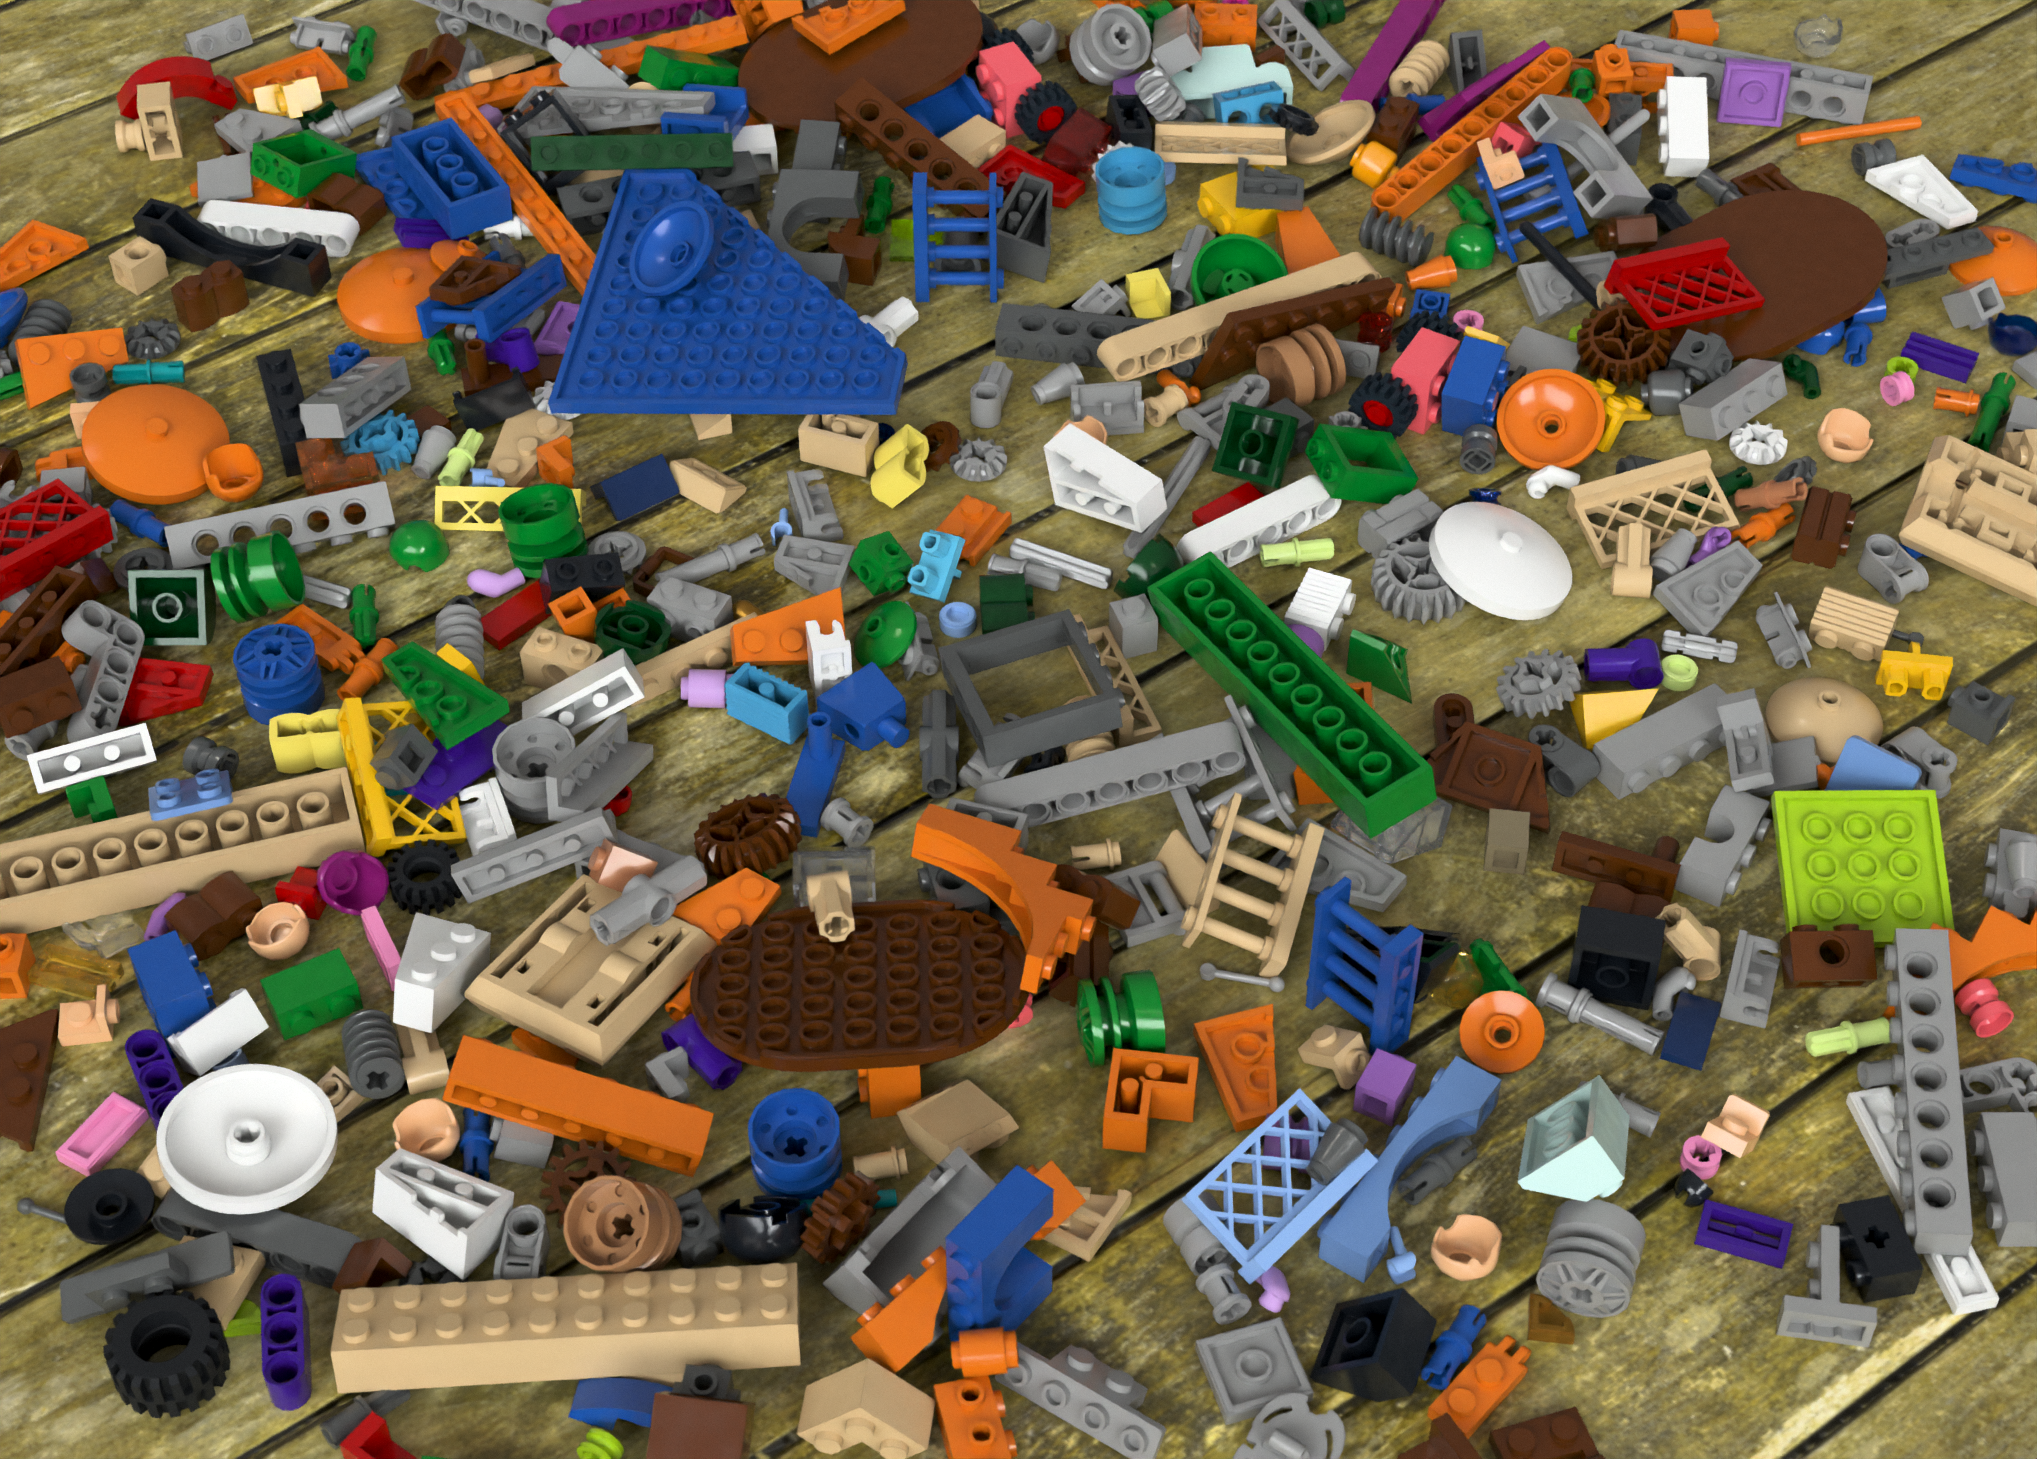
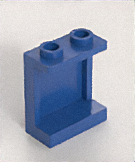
M965 73L941 91L903 109L939 139L977 114L990 122L993 116L991 103L988 99H984L981 96L973 78L968 77Z
M687 83L683 87V91L714 92L716 104L709 114L664 112L660 117L662 134L732 133L734 141L749 118L747 90L743 87Z

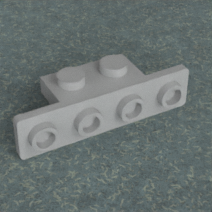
M1017 1342L1019 1368H1009L1007 1374L995 1375V1379L999 1383L1130 1459H1156L1166 1428L1136 1410L1143 1404L1148 1388L1134 1381L1133 1377L1128 1373L1115 1370L1097 1360L1086 1349L1069 1345L1051 1360H1048Z

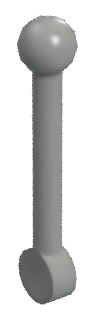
M1204 963L1200 967V977L1206 981L1217 977L1266 986L1273 992H1280L1285 987L1284 980L1279 976L1268 979L1216 969L1212 963Z

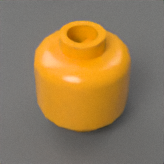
M1370 141L1367 145L1361 143L1349 163V166L1353 167V177L1372 189H1377L1400 170L1399 167L1395 166L1398 159L1397 153L1377 141Z

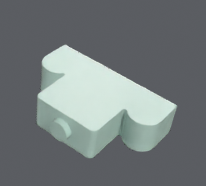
M1247 44L1202 47L1201 61L1189 66L1187 71L1182 70L1171 76V79L1176 83V86L1185 98V104L1189 103L1198 106L1204 114V119H1215L1212 94L1275 81L1282 88L1284 104L1292 105L1293 83L1287 67L1276 62L1264 63L1260 67H1256L1250 46ZM1271 104L1264 105L1259 115L1268 114ZM1234 111L1229 117H1240L1241 111Z

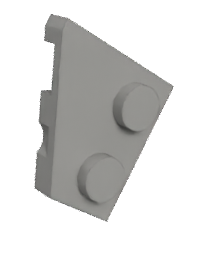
M242 108L228 114L225 118L214 124L216 132L239 153L250 152L251 156L253 143L303 131L301 123L297 119Z
M783 535L774 558V570L814 595H819L841 587L842 593L851 570L849 562L855 552V546Z

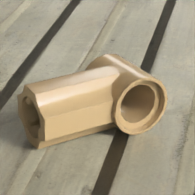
M1629 523L1618 528L1616 562L1613 564L1611 577L1612 596L1646 599L1650 597L1653 567L1649 565L1651 529L1646 528L1643 524Z
M842 870L806 875L810 912L815 911L819 935L829 938L831 942L846 940L847 935L855 930L848 871Z
M1677 902L1665 906L1663 911L1655 917L1656 919L1666 920L1663 939L1683 960V967H1686L1688 972L1695 975L1696 981H1709L1716 978L1721 970L1720 933L1714 928L1702 926L1686 907H1681Z
M396 1024L400 1047L404 1058L401 1059L410 1095L445 1087L450 1072L444 1048L439 1047L436 1031L431 1034Z

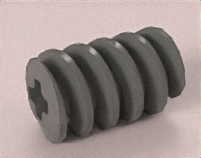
M1375 206L1371 207L1360 226L1359 241L1362 247L1368 250L1373 248L1374 252L1378 254L1385 253L1391 259L1397 257L1399 262H1409V265L1414 268L1423 264L1431 250L1434 233L1430 232L1427 236H1424L1425 226L1422 224L1413 232L1412 220H1407L1403 227H1401L1402 217L1398 215L1390 223V213L1388 211L1382 212L1380 217L1377 218L1378 208Z
M40 299L34 301L29 306L22 323L19 325L18 331L9 345V357L14 365L19 368L15 347L17 339L67 334L68 327L71 326L73 318L66 306L51 299Z
M374 1009L361 1010L352 1014L344 1022L341 1031L350 1084L354 1091L363 1097L371 1099L389 1097L395 1094L405 1081L396 1030L391 1024L390 1016L383 1011Z

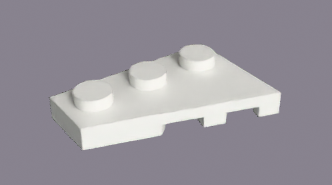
M1924 155L1872 168L1866 172V182L1946 229L1976 221L1978 210Z

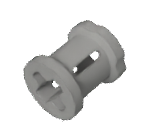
M841 797L829 803L820 819L821 825L826 830H834L842 836L844 843L849 848H858L864 844L874 827L873 821L868 816L857 814L850 808V803Z
M1226 1263L1211 1266L1200 1274L1196 1280L1197 1289L1208 1297L1214 1308L1212 1316L1218 1324L1222 1325L1230 1324L1242 1318L1248 1313L1252 1304L1249 1297L1238 1289L1233 1280L1235 1273L1232 1267Z

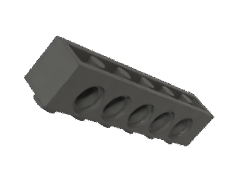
M750 151L734 154V168L690 169L696 175L697 180L703 185L707 184L717 192L728 207L761 201L760 177ZM622 175L557 188L559 210L581 237L602 233L606 227Z
M1002 303L995 329V354L1001 357L1066 364L1074 362L1080 366L1106 368L1097 357L1098 347L1105 339L1157 320ZM1205 354L1163 369L1170 370L1177 377L1192 378ZM1163 369L1157 370L1150 374H1158Z

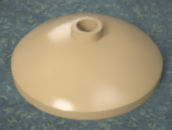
M1350 100L1332 105L1314 114L1315 122L1319 125L1317 133L1313 136H1306L1292 132L1285 142L1287 158L1291 162L1300 165H1321L1343 160L1361 144L1370 132L1375 120V111L1372 105L1364 100Z
M1809 677L1786 683L1772 694L1765 710V723L1774 743L1814 736L1816 755L1828 767L1836 766L1844 745L1850 737L1857 735L1878 746L1883 733L1882 716L1873 701L1854 686L1831 678Z

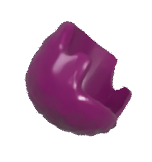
M347 849L335 852L322 861L317 871L316 884L322 899L331 908L342 913L361 916V910L374 905L378 908L388 893L389 875L387 869L377 858L363 850Z

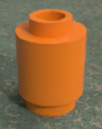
M1003 1326L959 1331L958 1341H951L953 1369H962L964 1378L1007 1374L1009 1368H1019L1015 1330L1004 1331Z

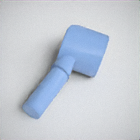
M470 468L472 484H469V487H503L505 485L504 479L493 477L491 469Z
M786 508L780 509L779 522L771 527L773 546H776L777 538L783 537V535L793 536L792 527L788 524L789 511Z
M1392 1226L1390 1229V1239L1395 1257L1388 1259L1386 1264L1392 1281L1398 1285L1416 1277L1414 1270L1416 1257L1413 1252H1407V1249L1404 1247L1399 1228Z

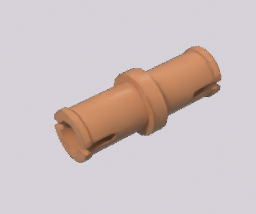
M1801 477L1776 482L1775 480L1764 481L1760 486L1737 490L1734 496L1735 505L1740 507L1739 511L1741 512L1762 507L1769 510L1776 509L1783 503L1805 500L1808 494L1807 484L1802 482L1803 479Z

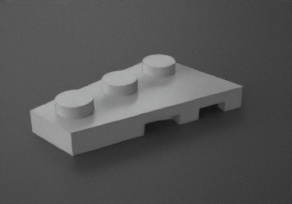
M1614 251L1565 259L1597 290L1599 282L1606 280L1617 256ZM1549 261L1518 265L1516 276L1536 325L1587 302Z
M1737 540L1657 584L1653 595L1689 633L1710 636L1758 576L1763 565Z
M1307 818L1294 834L1301 835L1310 822L1323 828L1325 827ZM1325 828L1307 893L1318 896L1325 887H1333L1346 876L1352 881L1349 904L1384 912L1407 885V875ZM1280 849L1268 864L1284 870L1285 867L1289 868L1291 858L1286 856V851Z

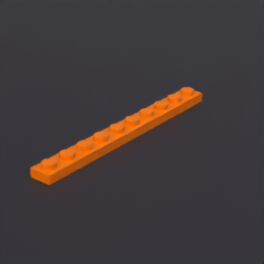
M739 14L723 17L720 20L701 25H693L683 30L663 33L657 37L642 41H633L616 48L600 50L599 53L603 55L600 62L610 69L614 64L628 76L639 72L647 45L709 54L747 44L749 41L741 15ZM556 63L549 66H540L534 70L519 74H510L493 81L477 83L474 86L456 91H447L441 95L434 96V100L438 101L464 91L477 108L489 104L502 110L516 106L533 86H569L559 76V69L563 64Z
M464 91L435 101V112L442 120L452 118L510 187L512 209L548 254H560L565 276L583 297L596 258L594 252Z

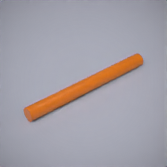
M1912 116L1797 133L1796 143L1798 146L1919 129L1921 128L1920 116Z

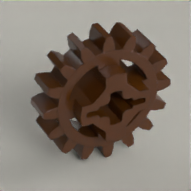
M582 1139L575 1152L569 1145L563 1146L561 1150L563 1160L555 1156L549 1159L548 1165L554 1172L545 1171L542 1173L540 1181L550 1186L542 1189L539 1197L540 1199L551 1200V1203L545 1210V1214L549 1216L557 1213L560 1216L556 1225L557 1228L561 1229L564 1227V1214L567 1209L560 1194L566 1195L570 1200L584 1184L585 1180L590 1181L598 1176H606L603 1166L612 1175L637 1181L635 1177L625 1176V1173L631 1166L630 1161L620 1164L616 1161L620 1151L618 1148L613 1149L607 1154L603 1152V1141L599 1140L594 1149H588L586 1140ZM587 1161L585 1167L576 1172L571 1170L564 1172L572 1164Z
M851 1171L848 1172L844 1180L837 1178L831 1190L828 1191L826 1189L823 1192V1196H818L810 1208L813 1211L812 1217L808 1218L804 1223L808 1229L800 1237L804 1241L801 1248L823 1265L826 1261L831 1264L834 1263L838 1254L844 1257L852 1244L856 1245L860 1238L864 1239L871 1228L869 1219L876 1215L877 1212L873 1206L881 1198L877 1194L880 1186L860 1171H857L855 1174Z

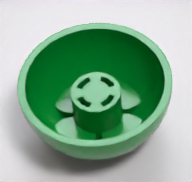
M1226 234L1212 239L1198 252L1191 268V293L1196 306H1200L1286 276L1288 271L1280 256L1263 241L1244 234Z

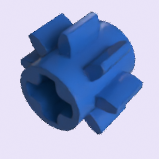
M352 342L337 346L335 354L328 355L332 379L338 378L365 358L370 357L369 350L364 349L361 351L360 346Z

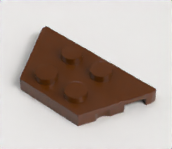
M1466 721L1453 733L1452 738L1448 742L1440 744L1430 753V758L1427 762L1433 769L1437 796L1489 813L1490 808L1530 812L1529 828L1549 834L1551 827L1541 746Z
M58 1009L45 1011L0 1029V1138L3 1136L18 1142L20 1149L26 1152H33L58 1039Z

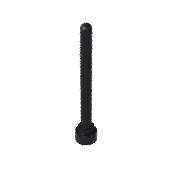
M1529 221L1521 222L1519 225L1520 232L1596 310L1601 311L1597 304L1596 289Z

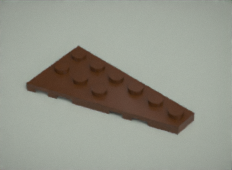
M1385 277L1227 313L1189 383L1191 386L1198 387L1201 391L1256 366V351L1260 344L1284 335L1290 336L1291 332L1303 329L1309 325L1320 324L1331 333L1369 315L1378 313L1388 305L1389 298L1396 285L1390 277Z

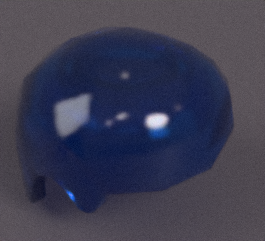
M1999 313L1994 322L1993 318L1990 317L1988 321L1990 345L2003 355L2010 357L2025 355L2037 347V322L2031 317L2017 314L2006 316L2004 313Z

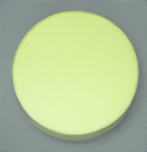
M1670 655L1661 661L1664 676L1661 684L1664 687L1673 691H1686L1695 685L1698 667L1692 659L1683 655Z

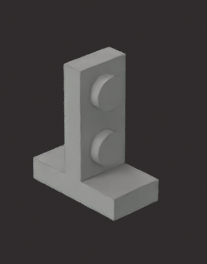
M1755 688L1715 697L1717 710L1725 732L1730 777L1734 792L1775 784L1771 756L1774 755L1773 746Z
M1821 1224L1816 1242L1809 1241L1807 1245L1806 1268H1813V1279H1808L1806 1298L1784 1295L1777 1316L1776 1335L1868 1348L1877 1325V1308L1840 1303L1839 1227Z

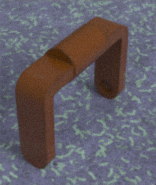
M660 547L636 571L633 577L634 591L648 598L655 587L645 583V581L651 578L664 560L680 565L694 558L669 547Z

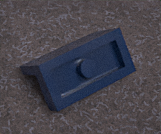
M663 454L652 457L590 486L596 500L605 497L615 520L618 522L680 492Z

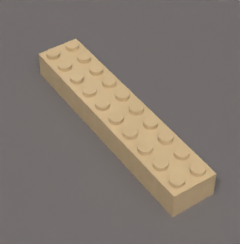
M347 767L232 792L233 802L231 804L159 821H153L150 811L0 844V934H28L164 902L173 893L178 892L186 893L185 896L188 897L198 894L212 879L229 871H233L244 883L295 872L298 866L305 868L318 867L328 856L342 850L358 849L366 852Z
M770 1263L765 1265L698 1269L681 1268L664 1271H634L630 1273L587 1274L562 1277L545 1276L529 1279H497L494 1281L343 1289L340 1294L331 1346L337 1392L340 1394L380 1390L684 1373L686 1365L702 1366L704 1364H713L727 1370L801 1366L800 1295L797 1263Z

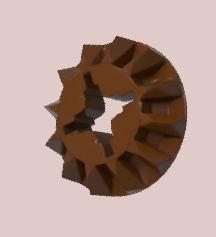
M940 421L927 426L920 432L927 437L929 444V454L924 461L926 473L931 471V469L938 472L942 464H950L949 459L951 456L959 453L957 446L963 440L954 424Z

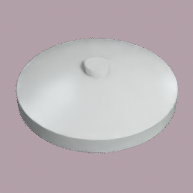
M1486 502L1457 504L1443 512L1431 531L1429 551L1438 573L1457 594L1484 611L1515 620L1540 619L1554 613L1561 606L1571 589L1572 570L1563 549L1544 528L1512 509Z
M244 1064L222 1068L206 1074L182 1089L169 1103L160 1119L156 1143L158 1159L164 1177L170 1186L184 1199L214 1212L253 1214L284 1206L311 1190L323 1178L333 1162L338 1144L336 1115L330 1100L310 1079L300 1073L279 1066Z

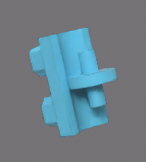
M931 529L930 532H924L919 544L921 551H923L919 564L911 568L907 579L911 584L909 593L945 603L952 579H960L962 571L956 569L965 539Z

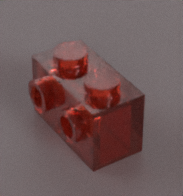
M1080 107L1050 138L1041 160L1076 178L1081 173L1087 175L1092 169V164L1095 163L1098 153L1104 154L1107 151V146L1111 145L1108 138L1113 128Z

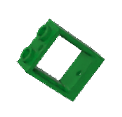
M312 129L253 143L250 174L295 198L307 196L311 190L332 173H340L354 179L357 153Z
M1319 424L1304 451L1328 494L1334 499L1389 504L1395 496L1399 494L1404 496L1410 493L1419 479L1391 432ZM1348 460L1364 461L1368 467L1353 466Z

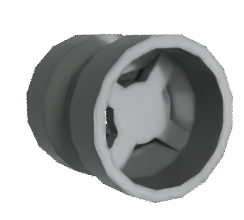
M1885 138L1876 140L1874 144H1869L1868 142L1856 143L1851 153L1853 169L1857 175L1863 176L1866 175L1869 169L1896 162V150L1893 142Z
M85 363L71 371L70 381L72 388L76 391L75 398L77 403L101 401L111 394L110 387L106 384L107 376L105 369L101 365Z
M1476 424L1466 428L1463 432L1459 462L1465 471L1480 475L1488 473L1495 466L1498 435L1492 427Z
M198 736L186 748L182 764L184 770L193 775L207 769H218L219 772L228 770L230 779H232L239 765V756L235 750L229 747H217L213 740L205 736Z

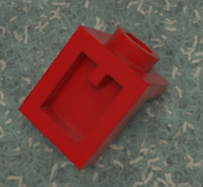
M298 866L289 883L278 881L275 887L278 903L298 904L304 910L307 918L319 920L327 903L322 899L316 884L318 870Z

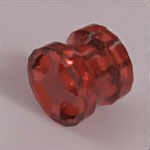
M1383 311L1363 313L1359 319L1360 332L1357 336V342L1380 346L1379 352L1381 353L1387 351L1392 341L1390 334L1393 329L1392 317Z

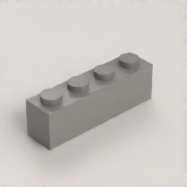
M1714 683L1595 743L1592 753L1600 765V772L1596 778L1620 800L1633 792H1641L1649 784L1660 778L1670 777L1678 769L1693 761L1699 762L1709 753L1726 746L1725 732L1717 710L1715 697L1727 694Z

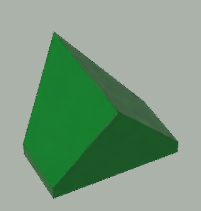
M1353 629L1349 640L1346 674L1363 682H1371L1372 686L1412 704L1405 657L1408 649L1375 634Z

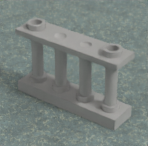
M1231 694L1225 697L1224 700L1232 717L1224 721L1231 722L1237 726L1244 742L1243 749L1246 761L1252 760L1257 773L1206 802L1202 799L1198 801L1196 794L1201 792V786L1212 780L1170 790L1193 846L1206 863L1216 834V829L1211 830L1208 823L1213 820L1212 816L1215 815L1220 804L1227 805L1235 792L1241 794L1242 799L1265 788L1271 802L1244 817L1263 825L1278 816L1290 832L1297 829L1291 813L1296 811L1295 805L1286 790L1280 792L1252 731V727L1256 726L1257 723L1247 705L1239 707ZM1160 733L1150 740L1164 737V734ZM1232 830L1228 843L1243 836V834ZM1222 864L1220 871L1227 868V865Z

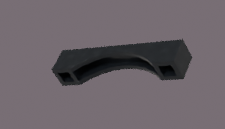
M150 198L132 217L137 237L141 236L147 241L159 245L167 257L207 268L215 262L230 260L242 270L244 278L315 297L332 278L326 246L300 238H294L286 243L274 246H257L241 243L209 229L180 206Z

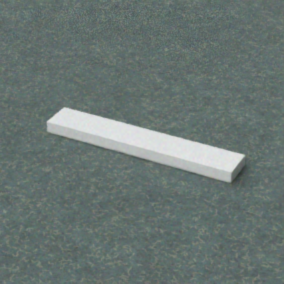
M1889 1085L1848 1093L1846 1104L1903 1214V1209H1909L1908 1197L1900 1195L1901 1169L1906 1170L1905 1157H1898L1897 1133L1898 1131H1903V1120L1895 1118V1097ZM1928 1161L1923 1162L1927 1166L1931 1167ZM1926 1201L1933 1207H1944L1937 1201ZM1971 1244L1967 1256L1923 1254L1954 1316L1997 1306L2000 1298Z

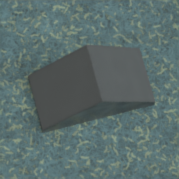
M1482 30L1451 33L1448 47L1450 65L1446 69V73L1457 94L1487 74Z

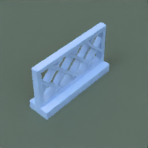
M1300 1088L1181 1199L1242 1265L1237 1272L1249 1285L1265 1273L1378 1162L1366 1148L1362 1155L1335 1178L1331 1179L1327 1185L1320 1184L1311 1177V1188L1309 1190L1292 1189L1291 1168L1306 1169L1328 1125L1332 1123ZM1295 1104L1308 1117L1309 1131L1289 1129L1288 1111ZM1279 1120L1280 1128L1272 1127ZM1262 1135L1280 1137L1281 1157L1261 1155L1260 1137ZM1289 1138L1309 1140L1310 1160L1290 1158ZM1251 1146V1154H1243ZM1232 1163L1252 1164V1184L1232 1183ZM1261 1165L1281 1167L1282 1187L1262 1186ZM1223 1173V1182L1214 1181ZM1205 1189L1223 1191L1224 1212L1210 1211L1198 1196ZM1232 1192L1253 1194L1254 1215L1233 1213ZM1262 1195L1282 1197L1283 1215L1281 1217L1263 1216ZM1292 1198H1300V1199L1292 1206ZM1233 1222L1254 1224L1255 1243L1247 1250L1234 1237ZM1263 1225L1271 1226V1227L1264 1233Z

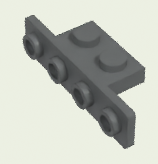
M1971 228L1888 249L1887 273L1882 283L1890 289L1947 274L1949 264L1990 254L1994 250V245L1979 228Z
M226 1230L62 1280L60 1282L62 1320L67 1324H73L125 1308L134 1300L140 1303L146 1300L144 1295L152 1292L155 1293V1296H161L164 1290L174 1289L177 1292L232 1275L235 1272L232 1235Z

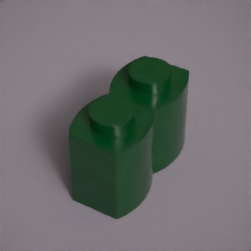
M1024 573L979 575L982 635L1035 619L1034 611L1027 612V607H1033L1032 584H1025Z

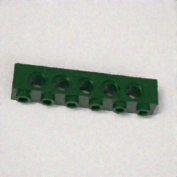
M732 133L530 137L532 171L734 168Z

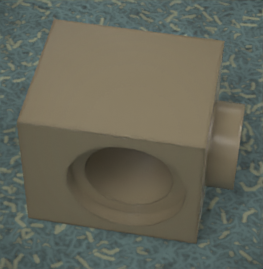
M1489 809L1485 834L1483 871L1524 875L1529 845L1530 812Z

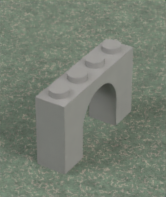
M1539 94L1518 116L1536 142L1552 143L1564 148L1588 171L1590 176L1573 193L1591 218L1609 219L1616 216L1637 215L1653 199L1580 99Z

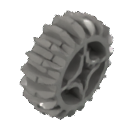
M1419 536L1415 542H1410L1404 538L1400 545L1391 543L1388 550H1381L1378 559H1375V564L1372 566L1370 585L1374 592L1375 602L1381 603L1383 611H1392L1394 619L1404 616L1407 618L1408 624L1413 619L1420 620L1423 625L1427 620L1432 619L1439 624L1442 617L1452 619L1455 611H1462V607L1467 602L1443 580L1431 559L1429 542L1422 541Z

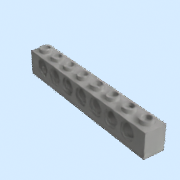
M1620 29L1615 41V45L1618 48H1627L1629 61L1673 64V67H1675L1673 68L1674 76L1705 77L1707 97L1719 101L1726 57L1791 63L1784 113L1805 115L1813 119L1832 120L1845 125L1863 123L1874 77Z
M1896 928L1892 945H1885L1884 966L1885 970H1892L1893 981H1888L1887 1005L1895 1007V1017H1891L1889 1023L1890 1043H1897L1898 1055L1893 1054L1892 1079L1893 1081H1900L1901 1091L1895 1093L1894 1113L1896 1119L1903 1120V1131H1898L1897 1155L1898 1157H1905L1906 1170L1901 1169L1899 1187L1900 1195L1908 1197L1909 1209H1903L1902 1224L1908 1236H1911V1243L1917 1254L1967 1256L1973 1237L1948 930ZM1913 974H1916V975H1920V976H1922V977H1924V978H1916V977H1914V976H1912V975H1913ZM1914 1011H1922L1927 1015H1920ZM1916 1048H1925L1928 1049L1930 1052H1922ZM1918 1085H1927L1934 1090H1925ZM1921 1123H1930L1936 1126L1937 1128H1927L1924 1127ZM1931 1161L1938 1164L1940 1167H1929L1923 1162ZM1926 1201H1937L1944 1207H1933Z

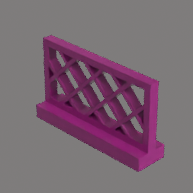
M1543 40L1508 64L1506 62L1422 116L1417 123L1429 139L1434 142L1549 49L1550 46Z

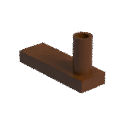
M473 338L465 342L464 350L467 368H461L465 397L512 378L514 374L510 371L508 364L496 363L488 365L486 346L483 340ZM564 354L539 357L540 363L532 370L522 372L531 392H535L536 388L544 387L545 381L555 382Z
M1562 831L1558 840L1552 871L1593 883H1617L1635 894L1655 895L1671 903L1681 866L1675 863L1680 845L1676 839L1670 836H1662L1657 839L1651 856Z

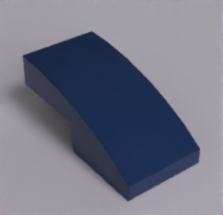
M1681 991L1660 1059L1702 1071L1722 1003Z

